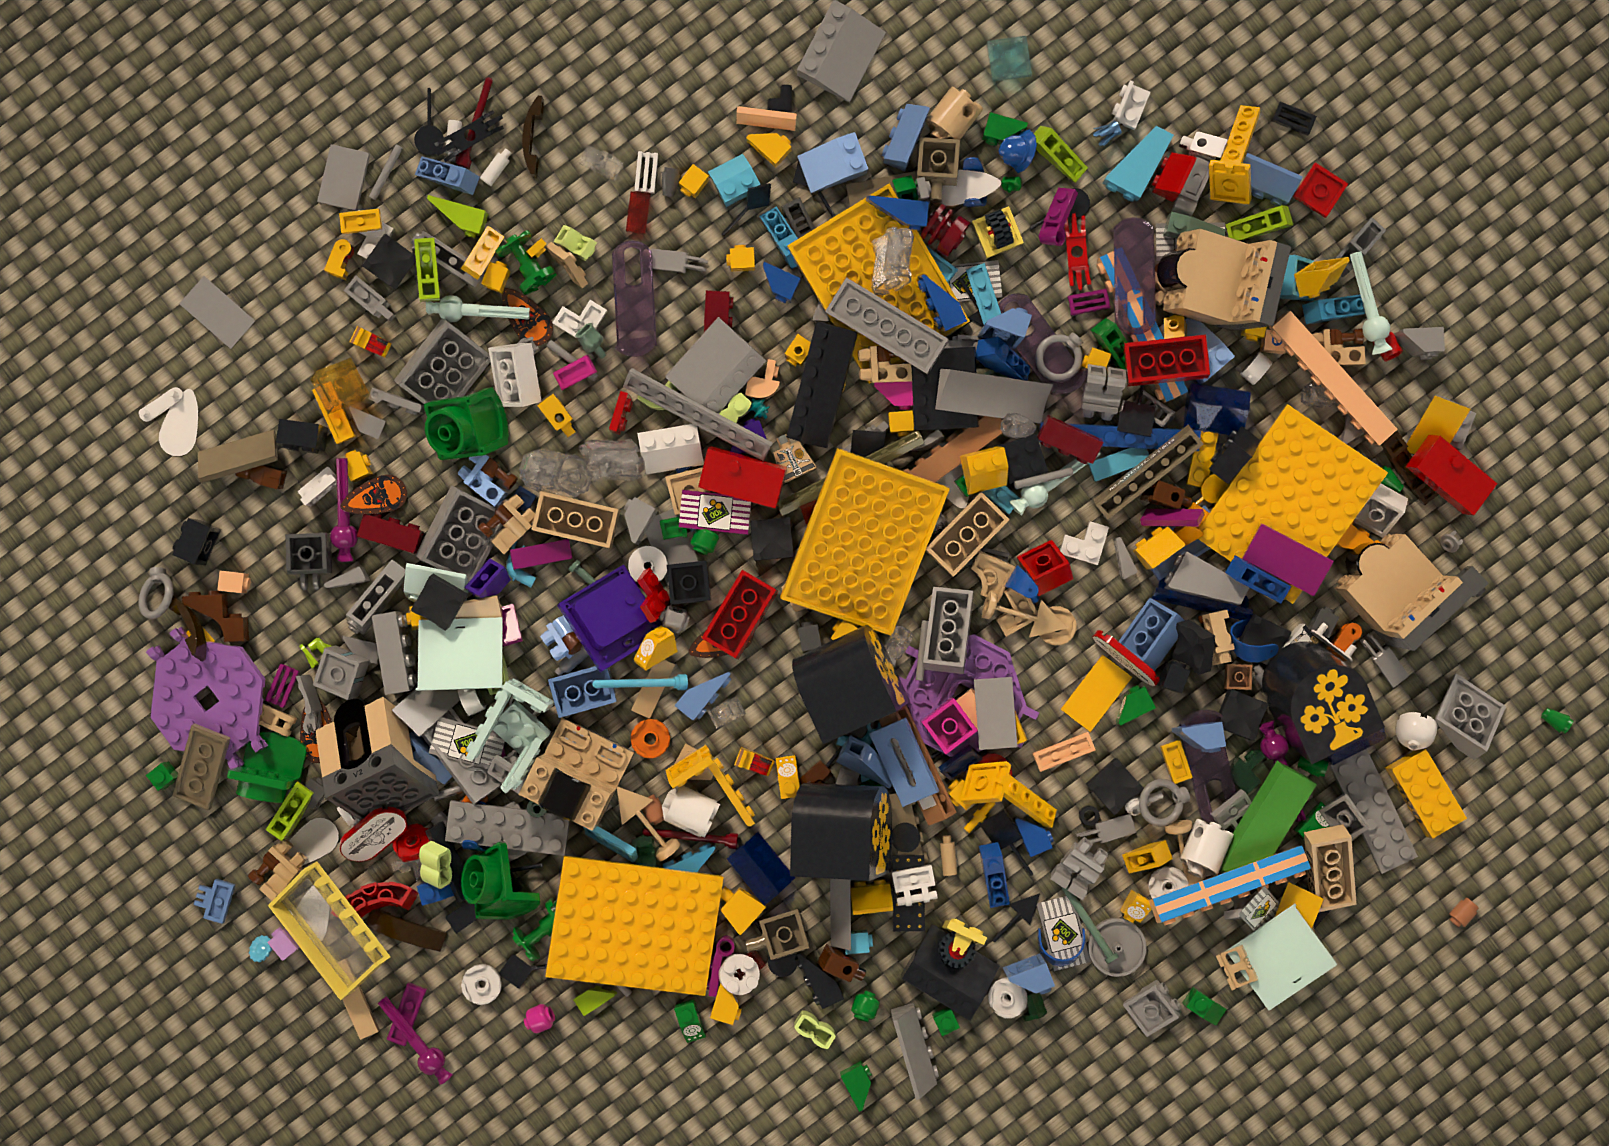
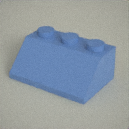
M906 104L905 109H900L897 120H899L897 128L893 126L889 138L892 139L890 145H885L881 155L884 157L883 163L904 172L906 171L926 123L925 121L928 118L929 107Z
M1249 153L1245 155L1243 161L1244 164H1251V193L1254 197L1268 199L1275 206H1285L1289 203L1303 176Z
M1012 308L987 320L977 337L987 339L998 336L1011 349L1015 350L1025 338L1032 315L1028 314V311L1023 308Z
M1149 598L1119 642L1155 671L1178 639L1176 624L1185 620L1176 612Z
M594 666L548 679L558 718L617 702L615 688H594L592 685L594 680H613L610 668L600 673L597 667Z
M1206 722L1172 728L1174 734L1195 749H1201V752L1221 751L1220 747L1226 746L1222 722Z
M1040 953L1002 967L1010 982L1034 993L1040 992V994L1050 992L1051 988L1055 986L1047 963Z

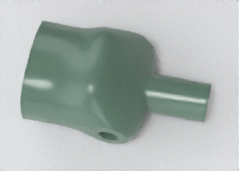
M592 323L584 325L576 333L575 337L581 343L586 353L595 351L600 359L604 358L606 353L600 346L604 340L603 336L594 328Z

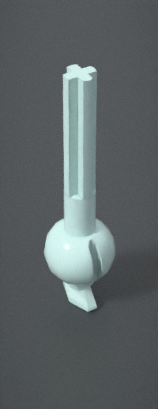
M1362 251L1350 254L1367 317L1363 324L1362 332L1367 340L1374 341L1372 355L1385 353L1393 349L1385 340L1390 333V324L1386 318L1379 316Z
M454 295L443 297L440 303L426 302V312L428 315L438 313L441 319H445L448 322H457L462 318V315L514 319L530 318V308L463 304L462 300Z
M1074 459L1060 470L1071 467L1074 474L1087 464ZM1070 476L1023 487L1021 498L1009 502L1015 512L1022 516L1028 506L1033 509L1043 506L1048 500V492Z

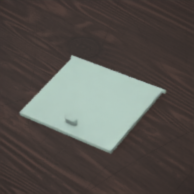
M502 617L454 619L446 631L430 620H419L418 688H416V691L502 688L504 686L502 685Z
M1293 904L1228 949L1243 945L1247 953L1246 958H1249L1248 961L1252 965L1251 968H1254L1258 977L1257 981L1249 984L1268 1010H1271L1338 965L1297 910L1296 904ZM1237 951L1228 953L1234 963L1240 962L1241 959ZM1241 970L1240 972L1248 981L1249 976L1246 970Z

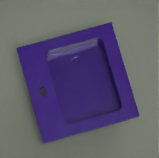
M624 564L557 605L600 673L638 650L646 634L662 625L659 619L650 623L641 610L640 606L646 598ZM629 640L630 644L626 645L625 642Z

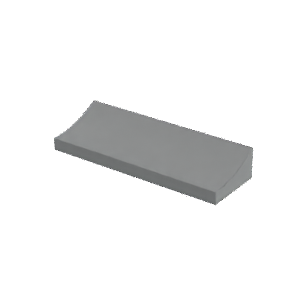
M940 369L935 409L1040 423L1042 422L1044 408L1053 384Z

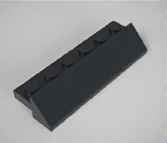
M816 321L787 438L809 445L828 448L858 332Z

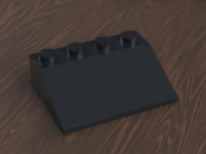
M976 347L944 348L928 375L911 365L914 430L979 427V415L935 409L940 369L977 373Z
M931 924L901 973V977L971 1021L1000 965L977 951L974 954V959L965 967L955 968L945 964L939 956L938 949L941 938L947 933Z

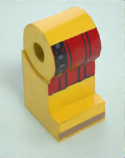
M345 239L336 241L324 269L328 274L343 280H347L349 273L345 270L348 260L354 255V247L349 241Z
M359 326L356 327L350 340L351 343L384 358L392 343Z
M741 747L734 765L769 776L775 761L762 754Z

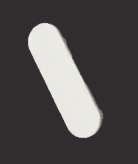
M177 387L170 389L140 409V418L146 422L153 420L182 400V390Z
M1322 623L1317 631L1311 630L1314 636L1350 662L1353 661L1351 655L1357 649L1354 645L1351 644L1343 652L1322 636L1328 625Z

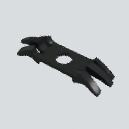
M492 110L458 131L434 143L436 147L448 140L452 141L436 152L437 156L456 148L457 150L443 159L446 163L469 147L503 130V125L490 131L488 130V128L503 119L502 115L484 123L485 119L495 113ZM466 130H473L476 137L473 141L465 139L464 133Z

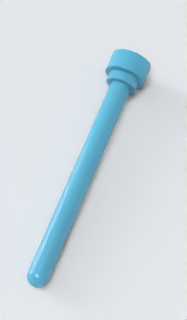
M678 674L673 679L594 680L592 685L594 688L673 686L677 690H687L688 678L686 674Z

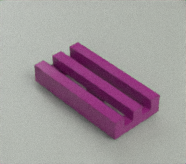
M1107 288L1067 296L1071 316L1110 309ZM1104 295L1103 298L1073 303L1074 299ZM1105 302V305H1101V306H1095V307H1090V308H1085V309H1080V310H1075V308H1074V307H1080V306H1085V305H1090V304Z
M280 664L265 701L285 708L297 680L295 676H298L300 671ZM284 669H285L286 672H285V674H284V676H283V679H282L281 684H280V686H279V688H278V691H277V693H276V696H275V698L273 699L272 697H273L274 692H275V690H276V688H277V685H278L279 680H280V678H281V676H282V673H283V671H284ZM290 672H292V678L281 702L279 701Z

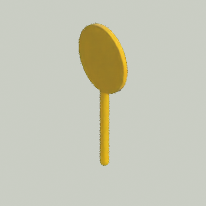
M1215 474L1209 475L1201 485L1202 497L1196 504L1199 505L1204 500L1209 503H1217L1227 489L1228 484Z

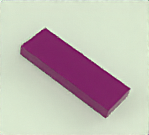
M1146 509L1140 522L1141 526L1198 527L1204 517L1203 509Z
M569 539L509 550L513 570L572 559Z
M408 982L398 1011L413 1029L427 989ZM392 1023L386 1040L406 1046L407 1039L395 1024Z

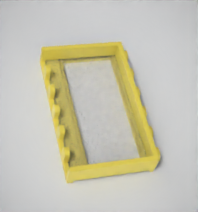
M318 862L304 868L268 905L340 1000L354 992L356 988L390 958V955Z

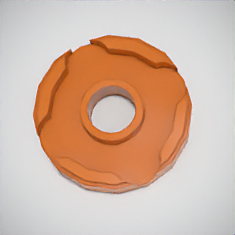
M646 719L639 722L631 732L632 748L638 755L644 758L661 756L670 745L668 728L664 723L656 719ZM653 733L656 736V742L648 744L645 741L646 734Z

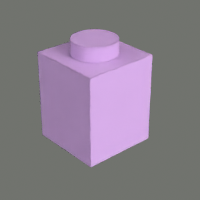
M281 927L271 934L273 938L267 942L282 961L300 948L288 931Z

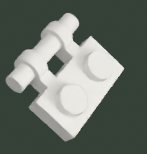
M932 865L892 872L895 892H904V897L897 898L898 906H912V903L922 901L927 903L932 899L938 898L936 891L928 892L929 886H935ZM921 888V894L910 895V890Z

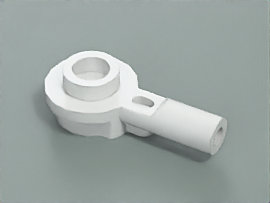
M1161 791L1149 795L1147 807L1151 803L1163 798ZM1133 797L1125 805L1126 811L1133 816L1141 813L1139 808L1140 797Z

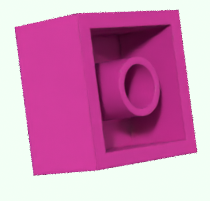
M953 697L921 720V723L945 754L978 731Z

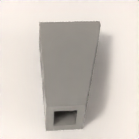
M425 231L417 232L410 242L413 244L411 249L415 251L414 239L434 237ZM435 238L437 265L472 287H476L482 275L477 280L463 271L461 267L467 258Z
M1189 552L1177 556L1174 565H1176L1174 571H1170L1164 580L1166 582L1164 587L1166 590L1233 606H1238L1242 603L1250 588Z
M391 560L346 614L347 623L349 624L348 628L356 634L360 632L362 635L367 632L373 624L372 615L380 614L405 580V569Z

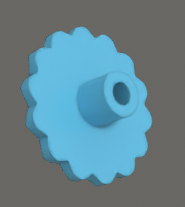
M261 935L252 941L249 947L250 959H253L254 962H261L266 960V957H269L272 948L267 943L271 940L268 936Z

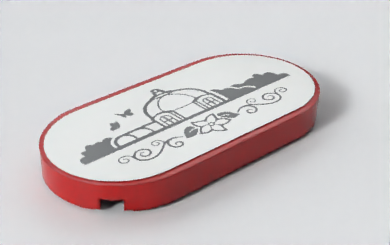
M1097 630L1092 636L1094 641L1140 680L1153 687L1159 683L1160 678H1155L1156 672L1115 638L1107 634L1103 636V631Z
M394 807L373 810L342 836L340 840L341 854L348 860L356 862L373 859L406 831L407 820L405 813Z

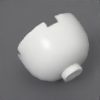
M1408 712L1400 715L1395 728L1399 742L1410 750H1420L1429 747L1435 740L1438 728L1436 721L1432 717L1427 715L1426 719L1420 717L1421 713Z

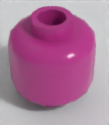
M539 1004L528 1009L526 1018H524L525 1027L528 1030L531 1029L536 1034L550 1029L555 1021L552 1008L550 1006L547 1007L545 1004Z

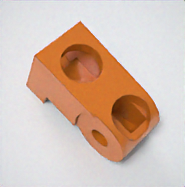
M1356 623L1344 624L1331 643L1345 652L1354 640L1361 637L1362 629ZM1329 646L1326 648L1336 657H1340V660L1347 661Z

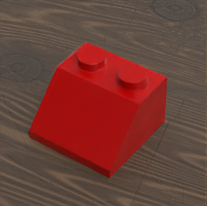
M1173 152L1169 157L1165 156L1160 165L1162 171L1160 175L1156 174L1151 184L1154 186L1152 193L1174 202L1180 195L1197 158Z
M1052 540L1017 556L1021 568L1037 585L1039 590L1038 596L1073 580L1070 563Z

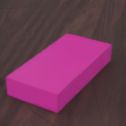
M585 355L553 372V375L561 390H565L597 373V370L589 355Z

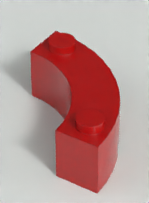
M374 882L361 886L360 889L346 895L345 898L360 918H362L372 910L384 906H397L409 911L419 893L401 883ZM334 910L331 912L333 915L339 917Z

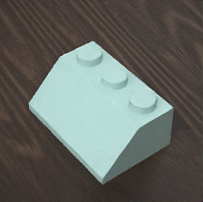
M410 563L406 564L404 594L410 601L416 602L426 581L432 574L439 576L466 593L469 592L464 588L468 584L466 574Z

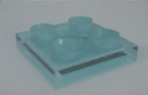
M1027 36L987 41L992 82L1031 77Z

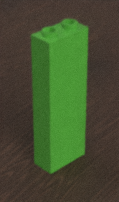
M1277 761L1234 830L1233 839L1219 871L1225 873L1273 856L1317 784L1309 777Z

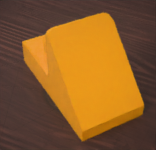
M1195 502L1189 507V509H1203ZM1203 509L1204 517L1198 527L1176 526L1173 532L1186 546L1204 535L1199 528L1210 514L1205 509Z

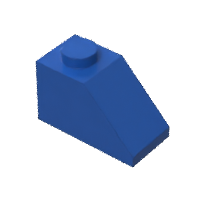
M764 262L763 270L772 294L775 295V299L782 303H786V301L791 303L801 278Z
M1019 817L1013 818L1018 831L1023 837V843L1030 857L1053 848L1051 843L1054 840L1050 831H1046L1043 827Z
M426 882L417 886L422 906L454 896L449 884L442 889Z

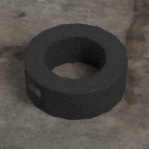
M1084 806L1079 811V818L1085 825L1092 826L1100 820L1099 811L1093 806ZM1087 810H1092L1095 814L1092 821L1084 819V813Z

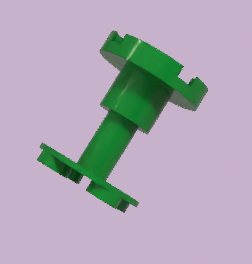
M529 230L524 231L518 237L516 234L506 239V245H502L495 250L499 257L513 253L520 263L519 270L525 280L520 284L519 289L524 295L539 290L537 287L542 284L545 286L557 275L552 266L542 269L535 258L531 259L523 246L532 237Z
M553 898L545 903L548 914L538 921L540 925L526 935L520 928H513L515 936L512 938L519 947L521 945L526 950L525 954L532 962L535 959H540L535 944L546 935L551 937L557 902H554Z

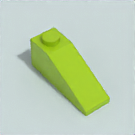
M1040 126L1035 131L1036 150L1071 181L1076 183L1088 167L1052 128Z
M428 195L427 199L460 230L465 232V236L476 238V236L480 237L482 235L489 215L485 210Z
M1281 205L1225 225L1229 238L1242 241L1293 226L1289 207Z
M435 238L414 239L420 302L440 301Z
M297 781L266 828V831L281 841L289 837L300 822L314 792Z

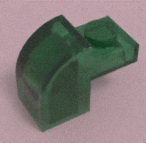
M1257 749L1249 751L1244 756V761L1239 757H1235L1230 765L1232 782L1239 790L1245 791L1247 795L1261 783L1260 779L1251 770L1266 757Z
M640 836L632 839V847L636 848L638 855L636 865L658 868L654 838L652 839L651 836Z

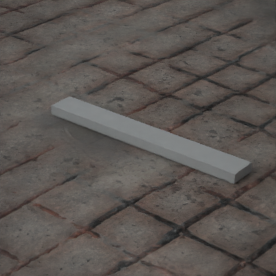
M633 368L629 370L623 385L624 388L762 461L766 459L773 444L769 440Z

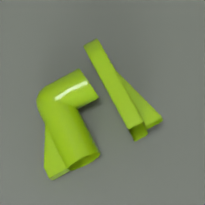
M315 638L308 644V647L312 652L318 649L323 654L324 648L331 647V645L324 643L320 638ZM301 644L299 648L304 652L313 669L319 663Z

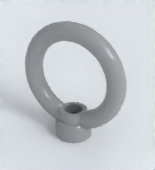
M1073 332L1069 336L1056 334L1045 338L1039 344L1035 355V362L1039 372L1045 378L1055 382H1063L1073 378L1082 365L1083 356L1080 346L1084 342ZM1056 342L1065 343L1075 355L1072 368L1063 374L1050 372L1043 362L1046 348Z
M161 567L150 568V577L142 586L139 594V610L147 619H156L163 615L172 600L173 584L170 577L166 575V569ZM155 583H164L165 594L162 603L156 610L149 611L147 596L151 587Z
M1157 779L1151 781L1141 792L1139 799L1140 812L1148 823L1158 827L1168 826L1179 818L1184 803L1190 801V795L1186 787L1179 788L1170 780ZM1158 787L1169 788L1172 791V798L1176 803L1173 812L1163 819L1152 816L1147 807L1150 793Z

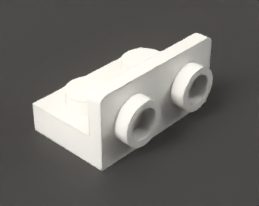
M1129 81L1128 85H1123L1119 94L1122 97L1120 104H1115L1112 114L1115 115L1113 120L1118 124H1123V126L1135 130L1150 92L1133 85V81Z
M330 467L323 469L298 491L302 497L300 500L305 506H313L337 485V476Z

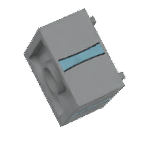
M336 645L324 648L313 686L346 700L359 696L370 660Z

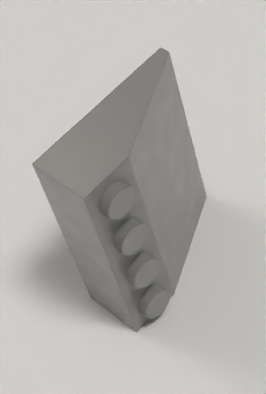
M833 0L797 68V76L850 103L886 32L852 8Z
M718 317L665 377L687 398L719 414L766 360Z
M441 319L394 381L423 404L435 400L463 397L490 363L489 353L448 321Z
M451 485L415 556L438 569L466 574L469 582L482 568L494 545L490 539L503 528L501 523L492 529L493 534L489 538L478 528L482 522L486 524L494 516L496 508Z
M914 1003L891 1009L915 1098L918 1100L937 1085L936 1078L939 1077L936 1065L932 1066L930 1061L934 1057L931 1047H926L924 1039L928 1038L925 1027H920L919 1020L922 1019L919 1007L915 1008Z

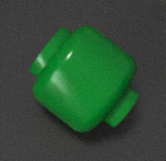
M695 529L690 541L693 547L692 550L705 556L708 553H713L719 541V535L715 531L708 529Z
M864 991V994L860 993L855 996L851 1007L854 1018L864 1022H869V1020L876 1018L880 1002L875 999L876 995L874 993Z

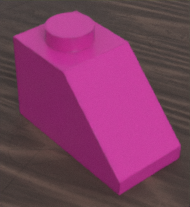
M912 381L874 383V387L894 406H899V410L911 409V405H913Z

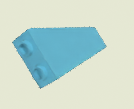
M1156 126L1106 176L1103 184L1106 185L1105 187L1112 192L1118 191L1124 194L1123 197L1129 201H1138L1174 135Z

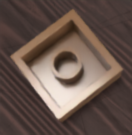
M1225 664L1224 689L1252 690V665Z

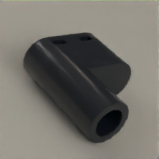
M781 85L780 98L768 99L767 110L792 113V85Z

